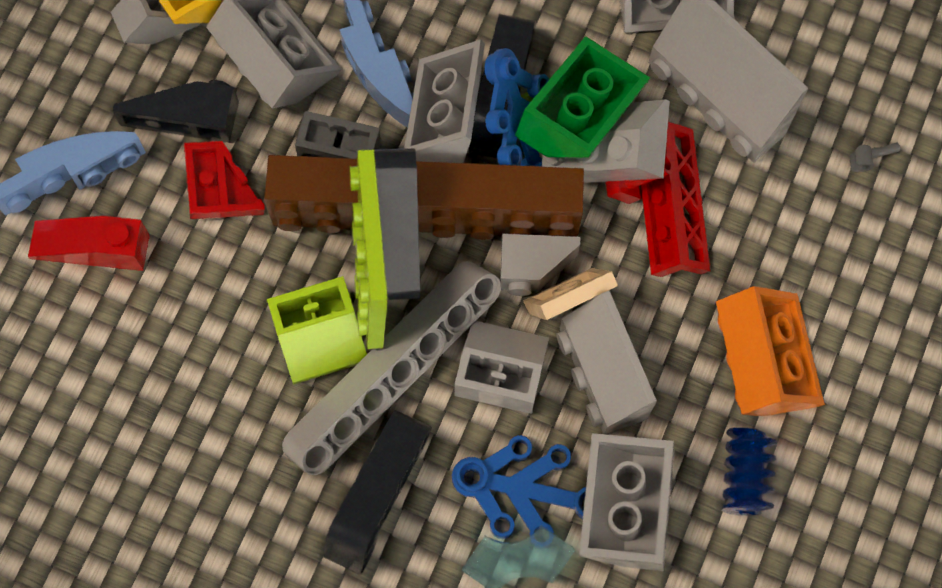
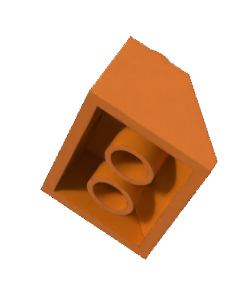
M753 286L716 301L719 314L718 325L723 332L727 349L726 360L732 371L736 389L735 399L740 407L741 415L769 416L825 405L797 293Z

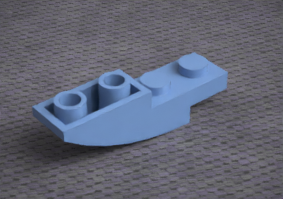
M343 0L350 26L339 30L342 47L352 69L364 88L382 109L408 128L414 93H410L407 82L411 81V76L405 59L399 61L394 48L385 51L380 33H372L369 23L374 22L367 0L363 2L361 0Z
M121 131L78 135L39 147L16 158L15 160L22 172L0 183V210L5 216L10 213L21 212L30 206L31 201L45 193L57 192L70 179L74 180L79 190L86 186H95L101 183L106 178V175L116 169L133 165L146 152L135 132Z

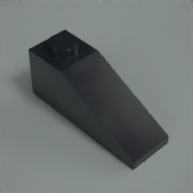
M211 80L209 83L195 81L115 103L112 111L120 126L230 143L239 101L235 88L220 80Z

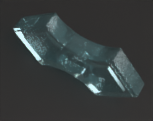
M543 525L531 536L516 542H501L485 535L463 566L462 571L486 588H502L507 582L520 577H537L546 582L553 583L574 553L575 548Z

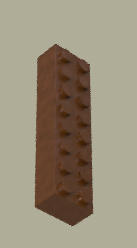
M268 155L264 200L273 226H278L281 230L291 232L299 231L301 227L317 228L318 231L324 233H336L340 229H352L353 203H358V191H351L349 168L350 166H357V159ZM416 161L419 232L432 233L433 236L439 238H451L455 234H471L472 238L480 240L491 239L494 235L502 236V234L578 237L583 215L584 168Z

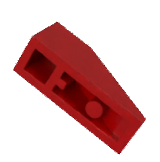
M90 216L38 220L34 223L28 258L32 260L144 271L150 235L140 219Z

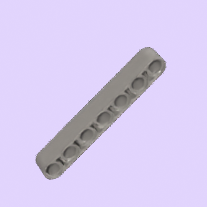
M466 261L456 266L384 337L383 348L372 349L287 433L282 443L284 454L309 475H318L327 470L496 301L501 291L499 278L473 262Z

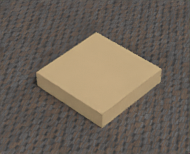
M590 268L523 301L529 315L548 320L617 287L618 284L612 271Z

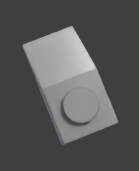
M120 0L111 11V15L124 43L156 44L203 24H174L158 0Z
M502 234L501 290H508L509 294L515 296L530 295L531 291H540L578 257L580 237Z

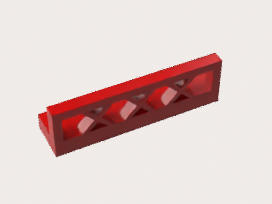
M668 121L666 153L672 161L673 172L663 178L641 185L651 275L664 277L680 270L702 275L711 270L694 133L691 128ZM675 137L681 139L682 153L676 146ZM679 171L686 180V188L680 181ZM683 207H685L687 212L690 214L691 224H689V222L684 216ZM688 243L694 250L695 260L689 259Z

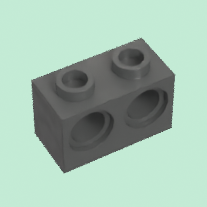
M308 111L304 113L295 143L297 156L357 159V150H379L382 147L380 128Z

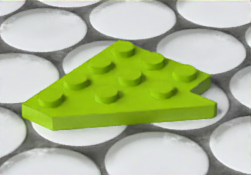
M357 150V166H350L349 172L351 191H358V203H353L352 221L353 246H356L354 286L359 310L357 312L359 336L366 335L367 349L383 348L388 299L374 150Z

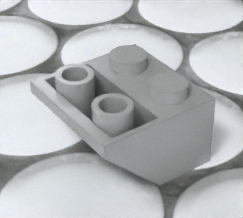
M475 321L470 327L463 348L454 385L455 396L532 414L549 337Z

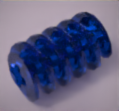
M743 427L728 429L726 434L732 440L726 443L725 449L732 455L726 457L724 465L732 471L724 474L723 481L731 487L723 490L722 497L731 503L723 505L721 511L732 515L755 516L762 514V511L773 509L774 504L763 500V495L774 493L775 488L764 484V479L775 477L776 472L765 468L764 465L765 463L776 461L777 456L765 452V448L777 445L778 440L766 436L765 432L757 429Z

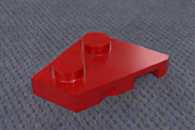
M223 141L184 143L190 219L264 215V203L256 197L248 185V179L241 168L234 164L232 155Z

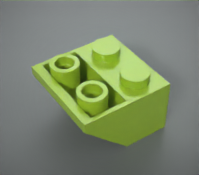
M344 276L267 299L293 385L356 366L367 355L362 336L358 334V322Z

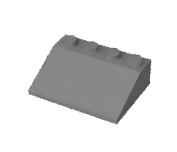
M681 0L654 43L648 62L658 78L664 81L667 80L674 86L684 103L689 106H695L703 114L704 120L713 130H720L730 140L733 149L739 155L747 156L753 163L785 136L808 90L805 84L714 0Z

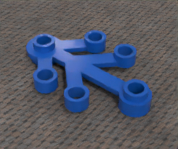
M498 49L491 53L485 61L486 78L494 85L490 111L486 115V127L492 134L503 133L502 145L497 153L499 165L542 167V157H540L537 150L520 140L525 154V158L522 160V151L516 145L517 137H515L524 109L530 103L521 97L517 85L527 89L529 96L534 98L548 82L549 77L545 74L531 75L520 68L518 59L510 49ZM506 99L508 102V110L504 109Z
M522 435L513 437L509 441L508 446L485 460L477 457H467L455 465L452 472L454 488L465 497L476 498L490 521L492 535L498 539H506L511 536L514 530V520L510 515L502 513L490 490L507 494L530 531V542L537 548L548 547L553 541L554 531L548 523L543 522L529 499L574 509L576 514L583 519L584 509L582 501L585 500L586 487L576 493L533 483L552 470L560 471L569 465L571 453L564 445L557 444L552 446L548 450L547 455L511 477L494 473L513 460L522 462L529 458L532 444L527 437ZM517 442H522L527 446V452L517 455L513 452L512 446ZM555 451L563 452L566 456V461L562 464L554 463L551 459L552 453ZM473 471L479 475L480 479L476 484L471 485L464 480L465 474ZM499 519H505L510 524V528L507 532L500 533L494 527L495 522ZM539 528L546 529L549 533V539L545 542L537 541L534 537L535 530Z

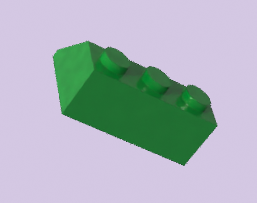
M585 36L524 109L515 137L546 157L589 158L646 86L650 77Z

